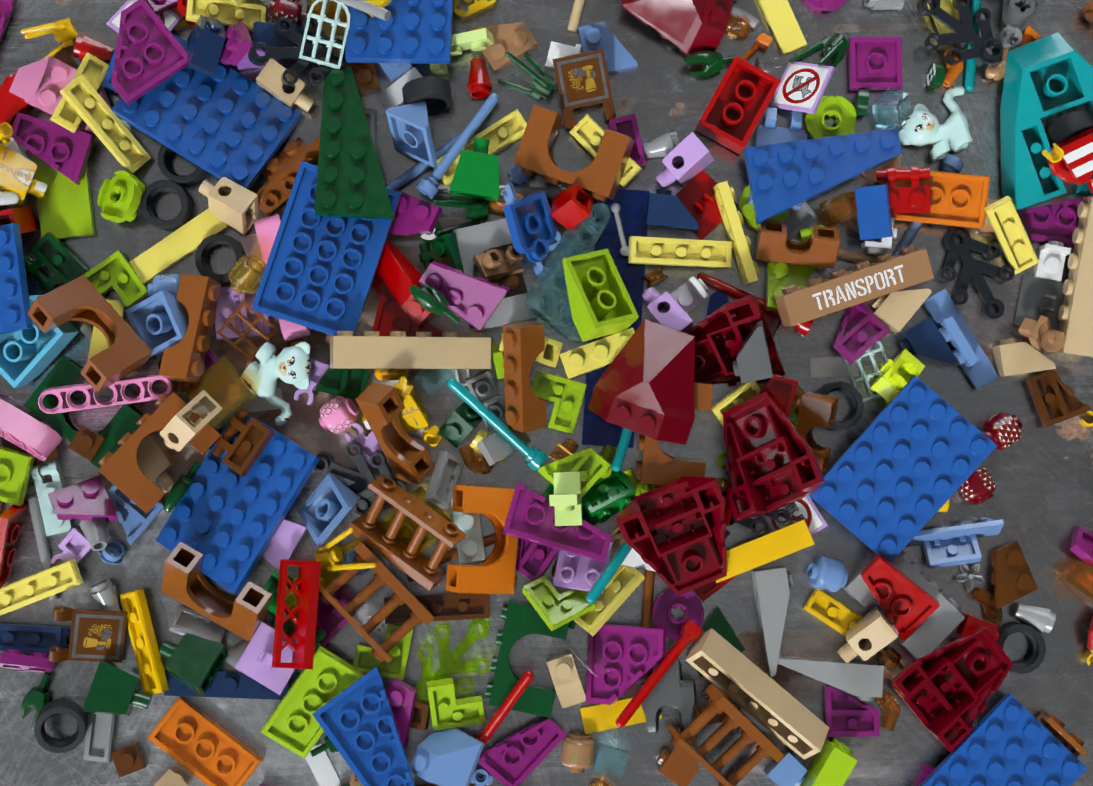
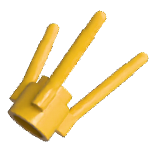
M70 18L25 28L20 31L21 34H26V39L53 33L57 42L63 41L60 46L44 58L48 56L53 57L62 49L75 45L73 39L78 37Z
M349 528L321 547L319 546L315 553L316 561H321V569H327L329 573L337 570L375 568L376 563L339 564L343 559V551L353 548L362 542L356 539L340 547L334 546L354 531L353 528Z

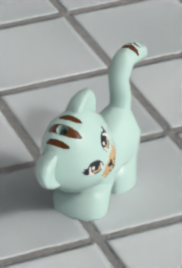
M953 86L945 91L943 102L950 110L951 115L943 125H939L937 117L929 113V109L925 105L917 104L913 109V113L908 116L903 124L902 130L898 133L900 143L917 147L932 144L933 148L929 154L932 162L944 159L945 153L950 151V147L954 153L965 150L968 147V143L973 141L969 132L967 118L963 115L959 105L953 100L955 96L963 95L965 88L963 86Z
M270 342L264 343L255 355L260 363L257 361L250 363L241 376L251 385L258 396L266 399L272 406L281 409V414L275 418V423L278 426L287 423L292 412L290 404L275 395L277 379L280 378L285 383L294 384L296 388L302 390L309 388V373L311 369L309 355L311 345L307 342H299L292 347H285L277 356H275V345Z

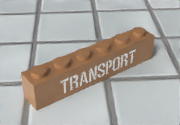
M915 245L907 246L900 249L901 254L892 256V253L883 254L876 257V262L869 264L868 261L854 264L853 270L845 272V269L835 270L829 273V278L822 280L821 277H815L806 280L805 286L798 288L797 285H791L782 288L783 293L774 297L783 326H795L934 279L926 248L916 249Z

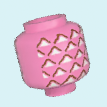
M339 395L320 407L321 417L318 420L325 431L330 430L334 434H339L356 423L359 411L352 399Z

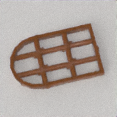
M243 301L220 327L217 334L248 358L250 362L255 361V355L263 346V344L257 346L246 337L251 330H255L266 340L264 343H272L281 352L283 348L272 340L278 333L283 339L284 348L287 347V342L284 340L279 328L273 326ZM244 305L258 316L254 321H249L239 312ZM236 315L249 325L244 332H240L229 323ZM260 319L275 330L270 336L255 326ZM226 326L240 336L235 343L221 333ZM241 341H246L256 350L252 357L238 347Z

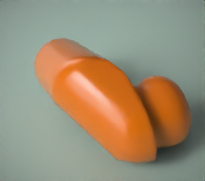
M955 47L948 48L944 53L947 71L942 85L947 88L952 86L963 71L962 61L955 66H951L945 60L947 52ZM951 53L952 59L958 60L957 55Z

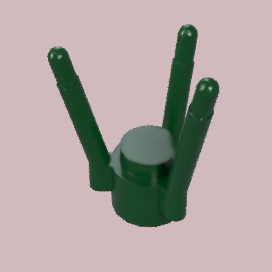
M835 33L831 38L825 36L817 44L792 57L789 62L794 63L824 47L822 49L824 57L818 62V66L821 67L828 60H833L830 66L835 68L844 58V53L849 49L850 45L843 35Z
M506 51L505 55L534 79L531 84L534 90L532 91L501 78L498 79V83L527 94L537 101L541 97L547 100L557 86V83L553 81L554 78L529 53H524L525 58L540 74H536L516 56Z
M439 196L438 200L432 201V205L465 208V218L470 219L469 222L436 231V236L452 233L455 229L480 224V221H487L488 204L486 200Z

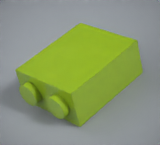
M826 738L821 751L816 753L809 763L808 771L805 774L806 778L799 786H844L858 761L851 755L853 750L836 738L832 741Z

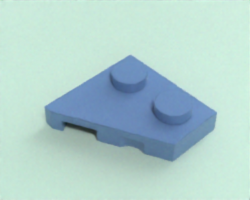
M604 22L578 27L583 52L604 49L608 75L638 67L637 61Z
M115 485L107 492L112 504L115 506L118 520L124 527L127 534L126 539L130 545H133L164 508V504L159 500L146 514Z

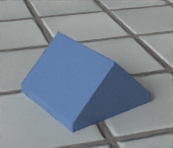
M426 102L388 108L386 115L395 150L435 167L437 165V158Z
M329 473L298 510L314 542L320 547L360 499L357 494Z

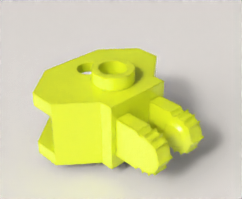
M904 349L893 360L889 359L880 368L882 373L875 379L869 389L873 392L876 391L886 400L885 403L888 404L914 375L917 377L920 375L925 365L908 350Z

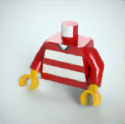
M1093 128L1059 144L1053 143V147L1050 148L1051 153L1046 150L1042 151L1043 156L1048 159L1052 174L1066 183L1072 182L1073 184L1081 185L1087 182L1091 194H1093Z

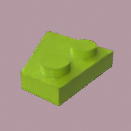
M592 447L544 465L538 469V472L553 485V473L581 472V495L583 497L611 464Z

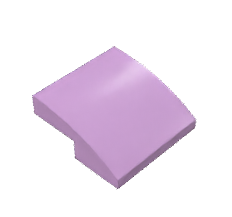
M260 283L221 287V297L218 300L215 312L214 328L216 341L225 340L217 334V331L243 301L252 307ZM245 305L239 311L249 321H254L258 317ZM259 313L268 321V315ZM237 315L229 322L240 332H244L249 327ZM260 319L255 326L266 335L270 334L269 325ZM228 326L221 331L228 339L240 337ZM251 330L246 335V337L261 336L255 330Z

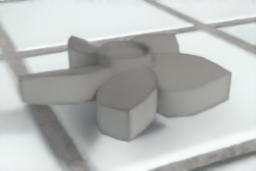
M980 563L973 564L970 568L966 564L959 565L962 573L957 574L953 579L959 583L964 582V587L968 592L973 589L974 583L981 584L985 582L984 578L977 574L980 570Z

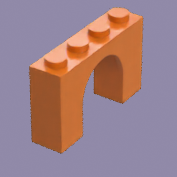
M454 485L452 511L481 513L485 515L494 526L497 541L491 554L486 560L478 564H448L447 591L477 594H514V587L517 581L515 569L516 560L518 559V538L503 534L502 538V532L515 489Z

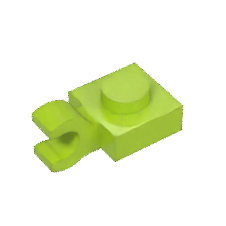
M488 336L491 337L492 356L497 378L503 380L504 352L499 350L500 344L495 345L493 337Z

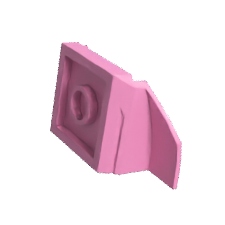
M48 56L37 62L20 67L9 92L25 99L26 103L52 115L63 96L59 91L70 83L77 69L52 56ZM100 85L97 93L112 110L108 96L102 85ZM82 119L78 128L95 134Z

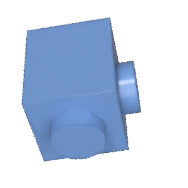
M784 748L782 752L785 757L779 763L773 759L764 769V772L778 786H799L805 780V774L808 771L803 765L806 760H803L794 751L790 753Z

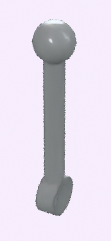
M614 203L610 208L615 215L622 246L620 254L628 256L629 247L626 245L619 214L621 207L618 203Z

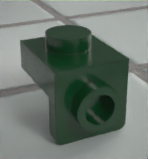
M463 402L439 428V433L457 448L483 418L468 404Z

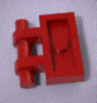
M910 166V169L886 167V170H876V181L886 180L888 186L890 214L931 212L930 186H919V179L930 178V168ZM910 179V187H895V180Z

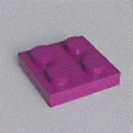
M850 37L848 39L850 45L848 49L849 91L860 89L901 90L903 88L902 37Z

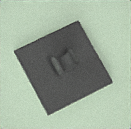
M1022 275L1013 325L1021 326L1025 317L1038 321L1042 315L1049 319L1051 329L1058 330L1060 324L1058 311L1060 306L1063 305L1065 297L1063 294L1064 283Z

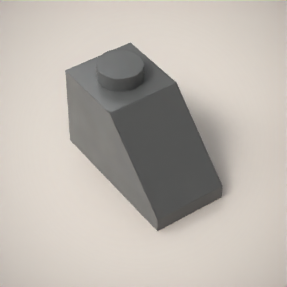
M763 321L755 324L737 351V360L732 361L735 376H740L741 383L773 377V368Z

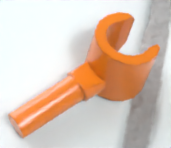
M761 33L741 59L748 61L759 47L766 51L773 38L765 33Z

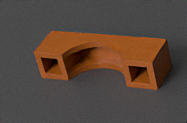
M181 274L176 299L186 307L189 315V325L186 334L179 343L164 349L159 370L160 376L172 381L200 384L201 376L204 373L206 352L210 347V334L216 320V307L221 297V283L208 276Z
M522 321L503 325L506 425L510 429L520 432L546 427V401L536 397L530 386L532 364L536 357L545 350L544 324Z
M372 383L356 398V401L397 479L419 485L434 470L435 466L426 448L416 443L402 428L398 414L405 407L395 387Z
M705 690L701 696L704 699L696 709L695 719L710 705L709 702L712 700ZM721 691V692H722L728 699H730L739 709L742 708V707H740L736 702H734L730 697H728L723 691ZM724 711L721 714L717 713L704 727L713 723H723L726 720L724 717L727 714ZM679 727L677 731L681 734L684 728ZM697 734L689 741L692 745ZM673 744L669 750L664 749L657 759L659 763L657 766L658 771L678 786H688L700 769L695 758L685 749L680 752Z

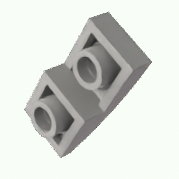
M486 369L465 379L470 393L503 423L506 422L505 404L489 370ZM483 419L488 430L493 428L486 420Z

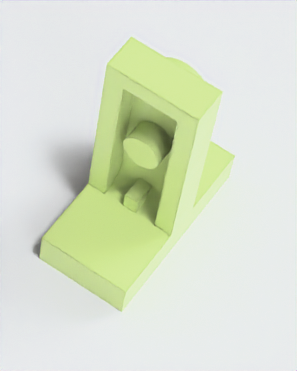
M486 28L453 34L451 56L460 55L463 50L468 49L472 51L485 50L488 45L494 44L493 34ZM430 64V70L436 75L448 74L447 64Z
M581 472L553 473L554 494L549 495L550 506L555 507V526L583 525Z

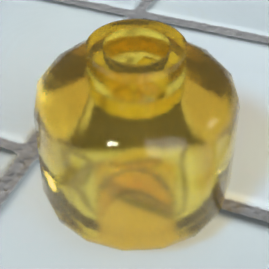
M254 255L241 256L228 272L232 289L239 294H254L259 288L266 264Z

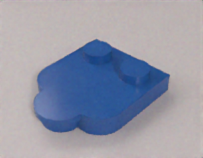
M539 191L503 206L515 250L520 254H526L527 258L533 263L541 262L548 256L549 245L554 242L556 237V230L550 215L551 211L545 191Z

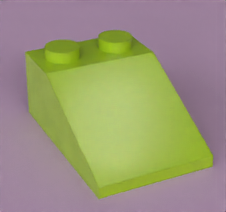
M608 248L566 257L562 260L572 319L582 342L627 330L639 318Z

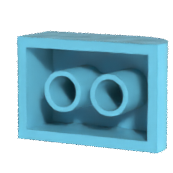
M42 295L29 296L30 308L34 300ZM32 320V329L0 335V374L14 389L28 384L39 376L79 331L70 321L44 333Z

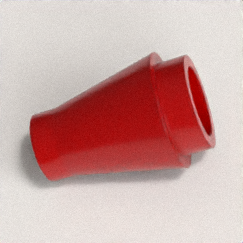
M86 36L83 38L77 37L73 55L82 61L88 52L103 62L110 63L114 54V48Z
M474 58L470 61L471 67L467 91L470 97L482 99L490 96L492 85L486 67V60Z

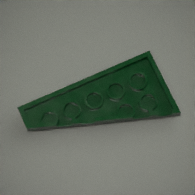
M341 66L340 69L331 67L324 75L315 216L395 220L352 67Z

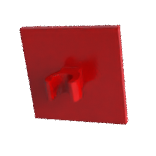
M704 170L693 177L676 194L699 224V231L692 232L700 240H703L723 221L712 189L717 183Z

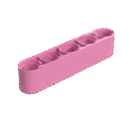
M280 214L254 220L265 267L282 220ZM278 319L286 342L311 336V329Z
M159 374L122 378L108 386L113 390V396L109 400L100 399L98 392L90 383L51 387L41 392L38 398V405L43 412L55 414L159 400L165 393L169 395L172 386L169 379ZM156 380L165 381L167 384L165 391L162 393L154 392L152 390L153 382ZM130 383H135L140 387V392L137 396H128L125 393V387ZM76 390L83 391L86 394V400L83 403L76 404L71 400V393ZM48 394L56 395L59 400L58 405L55 407L46 406L43 402L44 396Z
M0 398V436L43 461L46 460L62 441L61 436L49 426Z

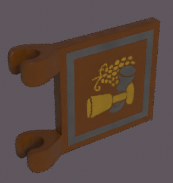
M603 48L552 59L564 125L567 129L576 126L573 113L574 108L602 103L605 118L607 120L616 118Z
M55 606L53 609V620L56 622L72 620L69 648L51 646L49 648V661L100 662L101 660L104 662L122 663L128 611L73 609L65 606Z

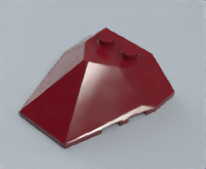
M622 0L621 7L646 26L649 25L659 32L662 38L668 39L679 47L682 53L690 55L701 50L716 51L726 32L733 0Z
M752 294L726 303L685 332L695 336L694 381L712 384L728 383V386H737V382H741L740 376H735L732 361L737 360V351L759 321H763L773 373L781 376L786 375L772 333L757 299ZM769 378L757 380L756 382L757 384L767 382Z
M644 319L595 384L588 409L606 422L655 440L686 445L695 420V336Z
M763 392L723 413L724 446L727 447L728 463H725V469L729 471V488L726 489L735 521L780 509L817 492L825 482L816 455L768 392Z
M681 477L636 496L615 518L626 544L633 548L641 556V559L646 564H649L678 596L727 576L726 524L724 521L725 500L715 477Z
M983 626L911 662L891 681L893 689L917 719L951 753L970 735L974 729L971 726L979 712L983 713L985 711L987 699L992 691L996 692L1013 666V662L987 628Z

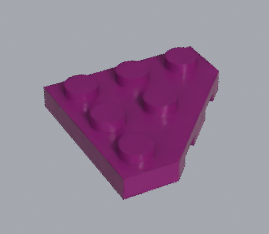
M138 0L121 11L114 68L112 71L111 85L126 104L130 105L188 66V53L145 0Z
M604 624L594 636L588 633L587 666L596 676L587 669L586 702L614 704L666 656L667 629Z

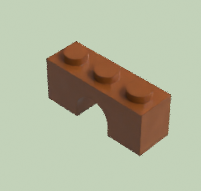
M765 220L759 224L755 246L756 259L766 263L783 262L792 266L809 265L818 269L834 268L840 243L838 228L812 225L810 236L806 240L793 242L787 238L786 222Z
M807 392L797 400L795 413L798 414V420L794 424V428L816 455L824 476L828 470L831 448L817 444L812 432L814 427L828 429L835 423L839 398Z

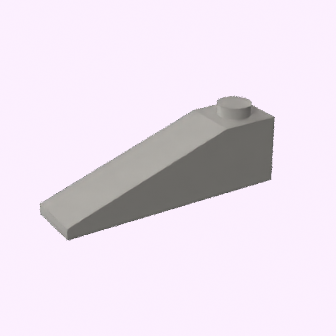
M784 566L751 570L766 673L770 677L776 676L790 596L789 587L793 586L791 572L786 571Z
M779 656L778 664L858 696V700L874 701V697L882 698L884 666L878 662L850 661L846 663L844 660Z

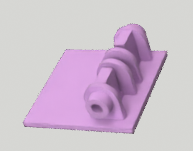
M610 542L604 563L560 550L553 586L584 590L589 593L610 563L613 543Z

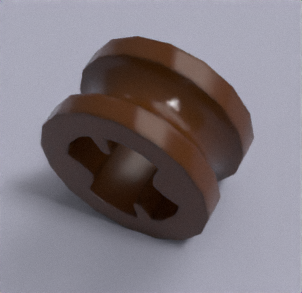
M662 266L642 277L643 281L648 282L647 288L656 286L668 278L667 275H663Z

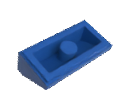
M887 184L855 188L860 240L892 237Z

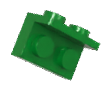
M621 470L618 472L613 471L608 478H599L582 497V507L587 512L588 522L594 526L597 523L606 522L612 515L620 511L622 512L635 498L636 490Z

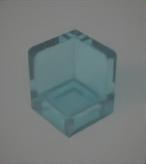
M885 91L872 103L874 127L899 129L905 123L908 116L911 115L910 93Z
M425 369L422 373L419 372L413 380L435 398L447 385L448 379L453 378L455 375L449 369Z
M599 743L595 763L592 766L593 773L601 776L604 773L622 777L626 763L630 759L629 751Z

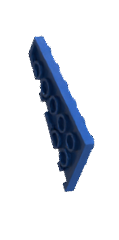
M898 129L745 147L743 152L756 224L758 225L776 214L779 215L799 203H804L837 187L838 184L851 180L871 168L874 169L899 157L902 149Z
M376 666L312 715L363 786H415L379 666Z

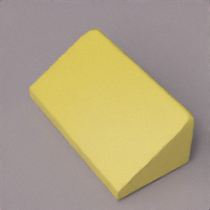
M757 382L743 383L711 408L716 420L722 426L724 412L758 396L761 388Z

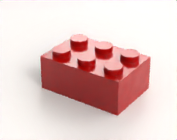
M735 56L695 130L732 151L741 154L781 80Z

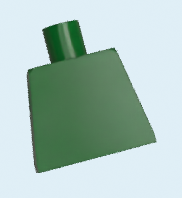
M474 138L473 151L462 150L450 185L449 194L498 201L499 156L488 154L490 140Z

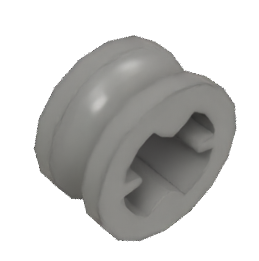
M1006 26L998 33L996 39L1002 43L1003 49H1014L1022 41V32L1019 28ZM1008 33L1012 34L1011 38L1015 40V42L1012 41L1010 44L1006 43L1007 38L1003 36H1006Z

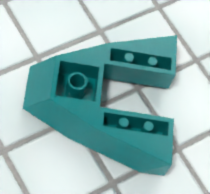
M1059 33L1008 50L1000 106L1001 191L1004 197L1008 195L1011 198L1016 211L1067 193L1062 179L1051 173L1048 159L1042 154L1043 150L1051 153V147L1041 120L1083 105L1093 118V64Z

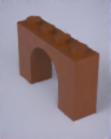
M534 105L513 164L522 168L521 173L530 177H534L536 173L544 176L543 181L557 186L560 181L568 184L567 188L573 183H577L584 190L591 192V197L602 202H605L606 198L614 200L635 141L629 136L605 129L593 162L580 171H564L556 163L553 152L563 116L552 110Z
M84 275L36 298L28 312V316L44 333L69 321H84L94 325L104 334L108 342V348L89 358L81 371L82 376L97 392L102 391L143 367L152 354V350L133 331L131 326L124 321L114 310L113 306L105 300Z
M694 381V409L711 411L713 384ZM639 435L638 450L642 451L641 461L636 462L635 476H640L642 484L665 485L684 476L705 477L706 462L704 460L670 456L662 451L658 446L657 440Z
M174 392L170 396L165 393L155 403L158 407L152 415L146 413L136 423L139 428L132 435L127 432L117 443L121 447L114 454L109 451L99 461L101 467L98 471L146 514L165 493L140 470L137 461L138 449L146 437L155 432L162 431L170 420L187 405ZM194 412L190 415V420L193 423H196V421L200 418V416ZM208 424L189 444L203 455L221 435Z
M180 541L165 560L161 592L250 642L261 622H266L272 594L250 581L237 598H232L219 592L207 582L201 572L203 554Z

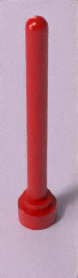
M703 272L697 275V279L700 278L707 286L733 298L740 299L751 295ZM754 296L762 311L780 318L779 311L766 310V301ZM814 319L793 327L797 329L796 332L806 336Z
M687 619L682 625L681 637L615 721L617 727L622 728L627 724L689 642L693 643L695 639L699 640L704 631L694 622Z
M527 670L478 736L477 740L485 743L484 746L533 680L534 673L531 670Z

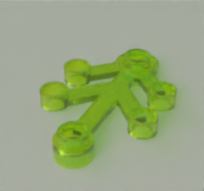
M473 619L470 622L469 633L451 655L449 654L448 642L450 628L446 624H439L435 628L434 636L438 639L440 668L434 675L431 665L433 648L429 644H423L418 648L417 655L421 659L422 678L417 682L415 690L418 691L417 696L420 700L429 702L428 694L424 692V686L427 685L426 682L444 679L448 674L466 672L486 674L489 671L490 662L483 657L478 658L476 661L458 662L477 639H483L488 635L490 625L486 619ZM477 624H481L484 627V631L480 634L474 631V626ZM441 627L447 630V635L444 637H440L437 633V630ZM422 648H428L430 650V655L428 657H423L421 655ZM480 661H484L487 664L485 670L478 669L477 664ZM462 678L459 682H453L455 692H460L463 695L469 694L473 689V682L469 678ZM468 682L470 689L464 691L461 689L460 684Z

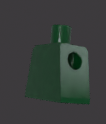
M188 634L183 635L178 645L166 640L159 651L161 656L169 659L166 663L169 673L202 697H204L224 663L225 657L228 655L224 644Z
M100 660L83 710L91 713L130 716L133 706L147 710L152 700V694L139 691L142 684L139 678Z

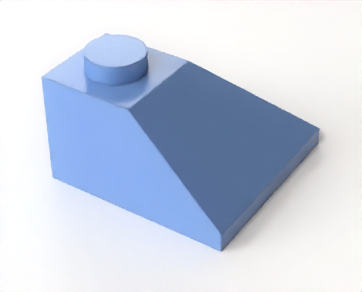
M161 290L125 310L134 332L152 350L150 357L162 353L164 349L179 343L188 329L189 315L186 307L167 290Z
M457 728L434 731L418 745L410 770L422 779L439 786H469L485 743Z

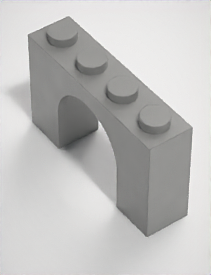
M506 218L453 230V233L456 234L464 273L475 277L477 267L472 260L475 255L486 253L487 250L505 249L513 245ZM531 292L503 298L481 330H478L470 323L469 327L475 328L476 332H486L503 328V325L537 320Z
M902 550L891 564L938 600L940 604L904 642L901 637L897 640L917 660L931 653L965 617L959 612L962 608L953 599L949 598L947 600L941 594L943 589L931 579L928 582L922 576L924 571L914 561L909 563L903 557L906 553ZM875 552L848 578L846 585L843 587L863 607L874 598V595L862 579L860 572L877 556Z

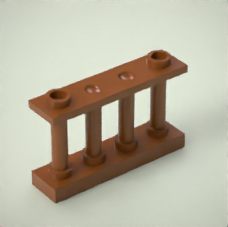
M383 474L368 485V488L377 494L368 514H363L352 521L348 529L353 528L354 531L351 534L427 590L431 591L443 581L446 572L440 569L438 565L448 546L453 548L465 539L467 534L460 530L456 524L449 522L396 484L392 478ZM385 501L398 509L388 530L376 522ZM406 515L419 524L409 545L397 537ZM427 531L440 539L430 560L417 551Z
M360 542L354 548L358 554L355 556L356 560L352 564L376 563V567L372 568L376 572L373 575L374 579L344 606L335 594L360 569L344 570L328 587L323 583H319L318 597L326 605L331 603L374 648L371 652L381 663L384 660L390 663L395 658L389 651L417 624L421 625L424 622L426 625H429L436 617L365 543ZM388 584L394 591L391 594L392 598L362 625L353 613L377 589ZM406 603L412 610L409 613L410 617L384 643L380 644L371 632L399 605L403 606Z
M713 683L705 690L712 699L709 702L710 705L681 734L672 725L667 728L673 736L670 740L680 752L685 749L720 781L718 783L719 786H736L764 757L767 759L771 756L777 763L785 757L776 744ZM724 711L727 714L724 717L726 720L696 749L689 741L717 713L721 714ZM740 726L743 729L740 732L741 736L711 763L705 755L733 728L737 729ZM755 741L758 744L755 747L757 750L727 778L721 770L748 743L752 744Z

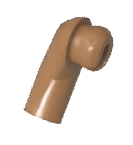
M1004 48L1001 61L995 64V66L989 65L986 67L985 76L987 79L998 81L1004 78L1008 50L1012 48Z

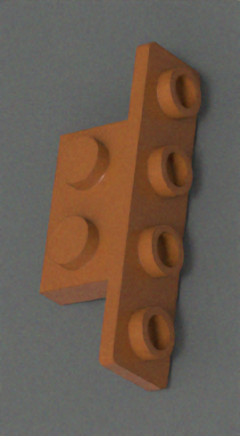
M320 136L310 145H307L300 137L295 141L289 142L285 149L276 158H272L263 169L262 173L269 181L255 194L258 195V207L266 216L270 215L289 198L301 161L318 166Z

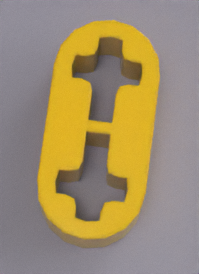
M454 0L453 12L458 19L469 20L495 7L498 0ZM461 2H464L465 5L474 2L468 6V12L458 11Z

